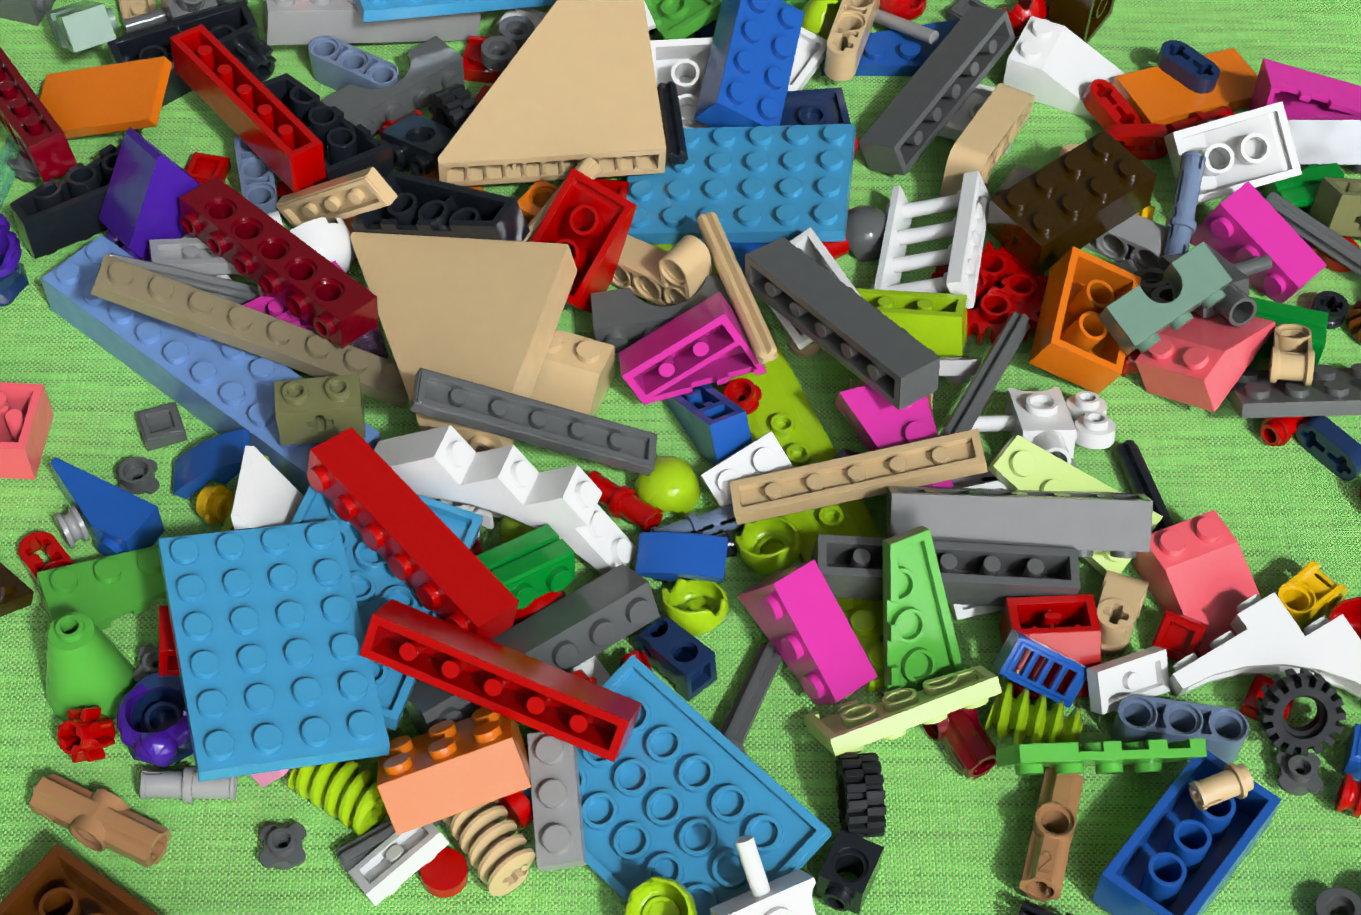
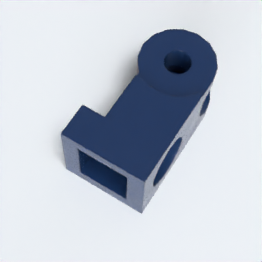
M661 616L634 637V643L639 653L643 651L647 654L650 665L657 667L663 675L676 685V692L689 702L717 680L715 652L667 616Z

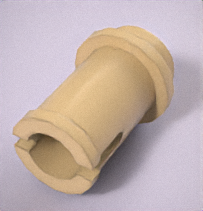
M1234 763L1226 764L1224 771L1189 783L1190 796L1200 811H1204L1208 807L1233 797L1238 799L1246 798L1248 792L1254 789V782L1247 767L1244 764L1235 765Z

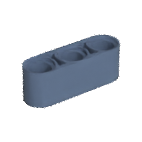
M319 36L311 40L308 45L314 80L336 91L349 84L362 88L376 89L387 87L400 81L399 70L396 65L337 38Z
M237 135L234 139V147L242 196L266 214L278 211L275 206L278 202L274 172Z
M1130 695L1119 703L1111 726L1110 736L1112 741H1121V744L1167 739V743H1172L1190 738H1205L1206 750L1229 764L1238 757L1248 735L1249 724L1242 713L1229 707ZM1128 721L1137 723L1139 726L1132 725ZM1174 728H1179V729H1181V730L1184 731V732H1179V731L1175 730ZM1219 734H1223V735L1227 736V737L1230 738V739L1224 738V737L1220 736Z

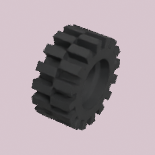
M459 83L437 91L428 98V103L430 104L428 109L433 115L431 120L456 131L461 128L478 104L475 98L471 99V92L468 89L465 90V86L463 84L459 85Z
M1293 668L1285 670L1286 677L1283 678L1275 674L1271 677L1274 684L1271 687L1264 684L1260 689L1264 697H1257L1256 705L1260 709V711H1256L1257 719L1272 743L1277 748L1281 746L1285 753L1293 755L1294 750H1296L1299 755L1308 756V749H1312L1316 754L1323 752L1320 744L1325 741L1331 747L1336 742L1331 735L1334 732L1341 735L1344 729L1339 720H1346V712L1341 707L1344 703L1337 694V691L1320 674L1315 672L1313 675L1308 669L1300 668V673H1296ZM1297 697H1308L1316 703L1317 711L1314 719L1302 727H1293L1287 724L1284 719V710L1287 704Z
M878 754L838 755L836 762V793H838L837 805L840 811L841 829L861 838L883 836L885 834L884 827H886V806L884 804L886 796L885 790H883L884 778L883 774H881L882 767Z

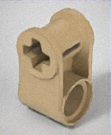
M1281 324L1277 326L1274 330L1270 358L1269 383H1276L1279 379L1303 381L1304 386H1311L1315 362L1311 330L1299 324Z
M1107 570L1096 609L1101 629V653L1116 655L1125 651L1129 644L1136 619H1139L1149 582Z

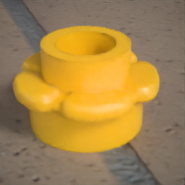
M224 485L205 487L199 493L196 500L197 514L204 518L209 525L214 526L218 522H225L234 501L232 491L225 488Z

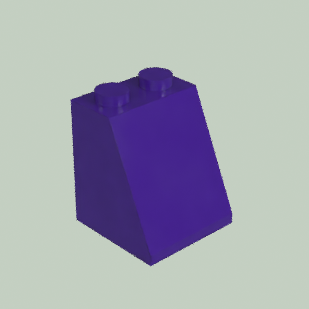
M130 127L125 132L98 219L109 229L105 235L132 257L150 261L149 240L181 239L186 233L180 223L181 209L179 197L201 184Z

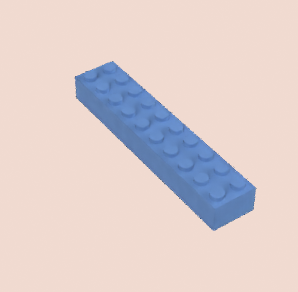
M103 235L98 236L41 278L52 311L221 435L239 429L250 431L249 446H255L263 456H269L270 463L305 496L310 486L307 478L310 449L323 442L282 446L275 416L274 381L304 378L285 365L91 295V290L105 254L115 253L132 257ZM365 423L366 438L363 439L374 450L378 441H381L380 433Z

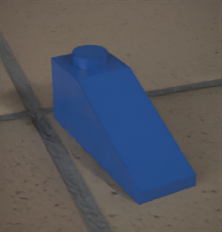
M705 384L694 387L691 393L664 399L700 454L714 466L752 443L746 411L711 385Z
M57 457L50 462L59 489L70 506H75L89 535L103 556L107 557L151 547L165 531L158 506Z

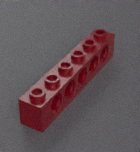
M0 47V122L44 183L51 179L62 177L68 172L69 168L77 164L65 134Z
M217 176L179 197L181 209L180 223L186 233L197 237L205 243L213 254L221 256L231 263L238 273L249 277L257 283L268 296L275 297L283 303L295 317H301L309 323L324 339L331 340L343 349L378 325L376 295Z

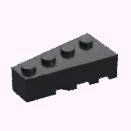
M243 0L117 37L115 40L107 42L112 64L165 56L172 62L162 103L163 107L193 91L175 72L170 37L202 24L232 53L236 45L243 41H249L250 38L257 43L259 42L257 24L246 1Z
M288 73L261 82L323 142L326 178L313 183L314 186L370 167H374L385 180L389 173L394 170L393 146L385 140L381 142L371 137L369 129L362 124L355 126L346 120L343 111L336 106L330 107L320 102L318 94Z
M136 129L135 131L142 136L138 129ZM112 144L99 151L100 158L86 166L79 162L68 169L66 178L59 182L49 180L10 203L21 239L35 259L53 254L59 249L90 239L92 236L108 230L98 218L121 145L117 148Z
M394 170L385 178L388 185L398 195L393 203L389 206L359 214L351 222L355 232L523 241L530 232L516 198Z

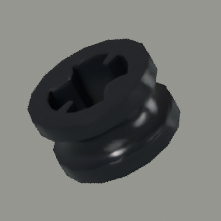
M1323 291L1315 296L1311 309L1328 312L1327 329H1335L1344 322L1349 304L1343 295L1333 291Z

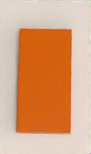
M1230 48L1204 55L1220 69L1215 89L1209 93L1201 94L1188 89L1162 71L1158 66L1115 76L1112 85L1115 86L1136 111L1142 124L1156 123L1165 126L1188 119L1190 114L1198 111L1206 113L1225 105L1232 108V110L1249 107L1258 76L1235 48Z
M165 56L46 74L40 101L63 130L66 139L126 131L130 127L133 130L156 127L172 62Z

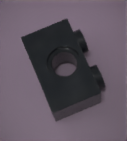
M411 113L383 130L381 135L382 141L385 140L393 146L394 167L412 175L439 181L438 157L458 131Z

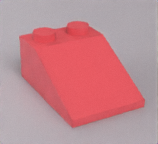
M1195 311L1191 312L1194 318L1175 332L1171 327H1168L1158 335L1162 340L1143 354L1140 353L1135 360L1146 391L1215 412L1275 330V321L1254 316L1248 324L1237 327L1220 314L1202 318Z
M1215 510L1151 533L1150 552H1137L1133 567L1143 581L1149 582L1148 589L1164 612L1169 608L1209 625L1198 651V658L1212 651L1209 644L1224 633L1232 630L1234 635L1237 636L1230 625L1239 613L1236 607L1253 595L1259 594L1238 541Z

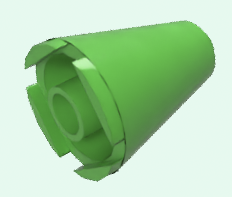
M69 612L57 617L51 623L47 637L45 690L48 704L54 714L63 721L69 720L67 711L70 709L96 706L101 707V715L109 717L110 720L116 718L119 703L127 693L132 691L136 684L133 678L134 668L131 662L86 614Z

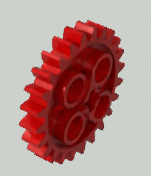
M987 242L986 248L982 251L974 308L967 309V338L971 335L976 336L977 345H981L985 338L990 339L991 344H993L1009 315L1017 312L1020 315L1026 314L1029 317L1028 323L1030 328L1022 340L1026 342L1029 332L1032 334L1036 332L1049 276H1044V272L1036 276L1012 253L1007 252L1003 245L999 250H995L992 243ZM949 264L936 266V271L932 273L931 279L943 277L944 273L948 272Z

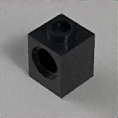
M840 829L820 871L816 897L823 899L826 905L835 910H848L859 915L879 872L884 847ZM851 872L858 878L846 880L840 877L838 873Z

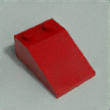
M574 168L571 169L531 242L569 245L578 271L567 302L592 313L591 293L606 291L612 282L637 205Z

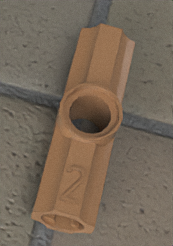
M1055 767L1046 768L1044 771L1019 889L1024 891L1029 899L1047 902L1048 900L1060 898L1070 846L1077 825L1076 817L1084 777L1079 774L1056 775Z
M54 773L47 777H42L33 789L32 799L29 803L32 812L69 829V832L76 840L92 850L102 852L107 848L148 869L153 864H158L166 853L167 845L171 838L169 829L132 812L122 799L107 790L97 789L93 793Z

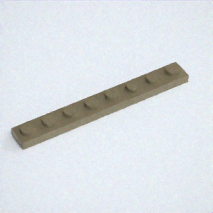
M104 255L90 293L91 295L315 377L359 374L362 394L399 408H403L408 400V394L396 362L351 345L341 349L331 340L324 339L316 332L110 255Z

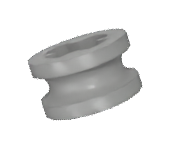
M75 506L69 507L68 513L65 515L60 513L53 515L57 527L70 549L75 547L77 540L82 539L85 542L90 540L87 528Z

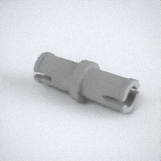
M185 767L184 771L142 770L140 796L141 799H182L183 803H194L195 799H230L235 801L237 796V777L198 782L195 767Z

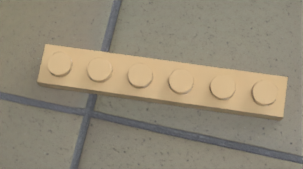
M977 428L730 481L729 484L734 517L737 525L886 494L888 486L920 487L986 473L988 470Z

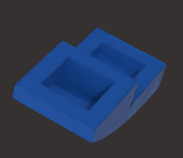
M239 429L218 435L200 443L174 461L173 494L189 499L209 480L226 485L240 473L245 446H249L250 431Z
M676 532L640 533L635 572L642 577L673 582L682 577L722 583L725 575L728 537Z

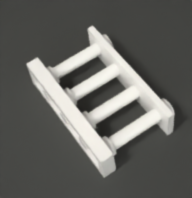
M979 171L964 173L962 188L955 195L912 203L908 202L900 185L893 186L891 201L886 206L887 222L875 284L871 286V289L967 295V309L974 308L991 198ZM958 209L957 216L953 218V221L910 229L913 217ZM953 237V243L948 246V249L905 256L908 244ZM949 264L948 272H945L943 277L900 284L902 272Z

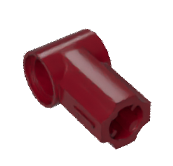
M961 708L948 713L947 718L939 723L922 724L931 739L943 742L966 778L972 777L977 779L987 774L997 765L996 747L979 724L976 708Z

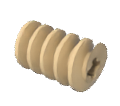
M499 799L443 819L444 823L450 826L452 836L459 840V847L468 855L470 864L475 869H478L479 878L487 884V890L492 896L506 895L518 888L528 877L529 867L536 858V853L532 848L523 849L526 846V838L522 834L514 835L517 825L513 820H505L508 811L503 805L496 806Z

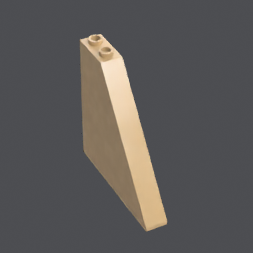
M557 0L439 155V181L459 186L564 180L569 175L571 169H575L580 161L587 157H592L601 166V172L597 177L665 173L666 143L644 0Z
M365 232L351 233L350 240L368 289L377 296L378 316L410 402L412 400L415 375L419 368L523 397H531L578 271L568 244ZM414 412L421 431L451 425L476 453L510 446L514 443V439Z

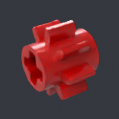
M99 706L68 710L69 720L58 725L57 739L60 749L66 754L72 755L73 763L105 759L104 748L115 744L113 720H110L105 715H101V707Z

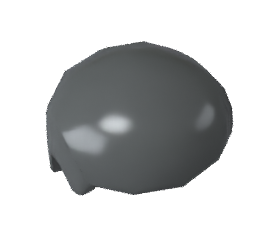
M858 205L848 210L846 230L849 250L861 262L878 260L880 258L887 222V215L883 211L866 205Z

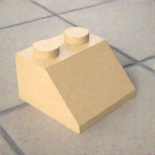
M556 329L530 398L595 416L615 377V346Z

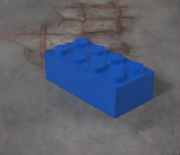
M722 0L694 119L710 127L780 126L804 12L782 0Z
M1206 750L1207 757L1191 759L1103 871L1092 901L1112 915H1203L1267 829L1282 799L1253 781L1254 789L1248 792L1246 798L1238 799L1233 797L1208 807L1204 811H1200L1190 796L1189 783L1224 771V767L1227 764Z

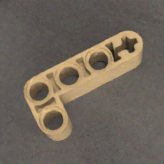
M880 0L841 1L826 46L824 72L830 79L843 82L850 80L856 74L879 9Z
M1003 83L997 85L954 143L947 159L940 197L957 194L958 190L962 188L964 173L979 171L987 188L990 172L1027 122L1034 105L1035 95Z
M627 235L611 284L622 289L630 288L633 294L660 306L677 305L692 298L701 289L706 277L713 275L711 256L706 245L692 235L684 236L669 252Z

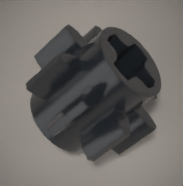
M250 38L249 41H243L233 49L232 54L260 82L266 81L274 72L276 59L271 55L273 49L263 40L257 43Z

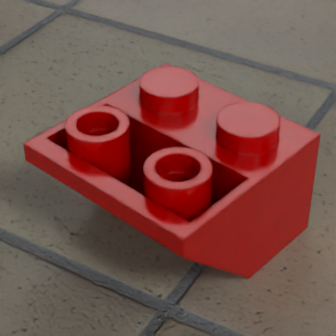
M1093 594L1006 598L999 623L1002 646L1014 628L1088 668L1101 664V629ZM1025 649L1015 669L1021 671L1031 650ZM1040 655L1029 674L1030 677L1035 678L1045 657ZM1054 662L1043 682L1045 685L1049 686L1060 664ZM1068 669L1057 691L1064 694L1076 672ZM1009 679V682L1012 683V697L1016 698L1026 687ZM1087 679L1076 698L1089 697ZM1029 689V700H1036L1041 696V694Z

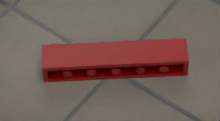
M202 24L170 37L175 72L293 192L326 178L323 142Z
M352 427L310 449L307 478L312 488L318 493L322 492L330 500L340 518L346 522L349 521L360 532L365 544L371 550L377 551L389 563L391 571L399 580L406 581L417 593L419 601L426 609L433 610L441 620L489 640L496 638L513 627L519 600Z
M393 599L372 614L359 654L612 762H615L628 744L642 703Z

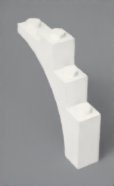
M451 425L378 441L374 449L416 494L428 498L472 504L504 514L535 529L548 524L559 535V539H563L573 549L574 553L590 563L601 575L621 564L630 568L637 547L598 505L602 492L578 465L538 472L515 445L476 453Z
M1275 592L1263 599L1259 594H1255L1236 607L1239 613L1230 625L1237 636L1234 635L1232 630L1212 641L1209 644L1212 651L1198 658L1195 653L1184 657L1172 666L1175 673L1169 679L1170 689L1176 697H1179L1207 683L1239 675L1273 673L1286 675L1285 670L1293 668L1296 673H1300V668L1308 669L1313 675L1315 672L1320 674L1332 686L1346 690L1361 699V639L1343 614L1332 621H1329L1326 616L1317 619L1303 629L1307 635L1305 636Z

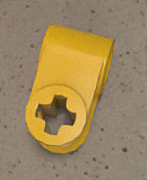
M1315 560L1306 564L1293 578L1282 584L1276 594L1302 632L1304 628L1317 619L1328 615L1344 599L1348 592V587L1344 584L1337 585L1320 571V564Z

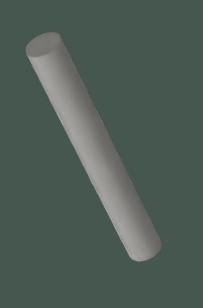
M881 9L877 11L875 23L932 45L938 41V31Z

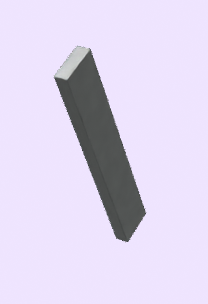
M419 368L415 375L410 411L646 476H649L654 471L657 434L424 368Z

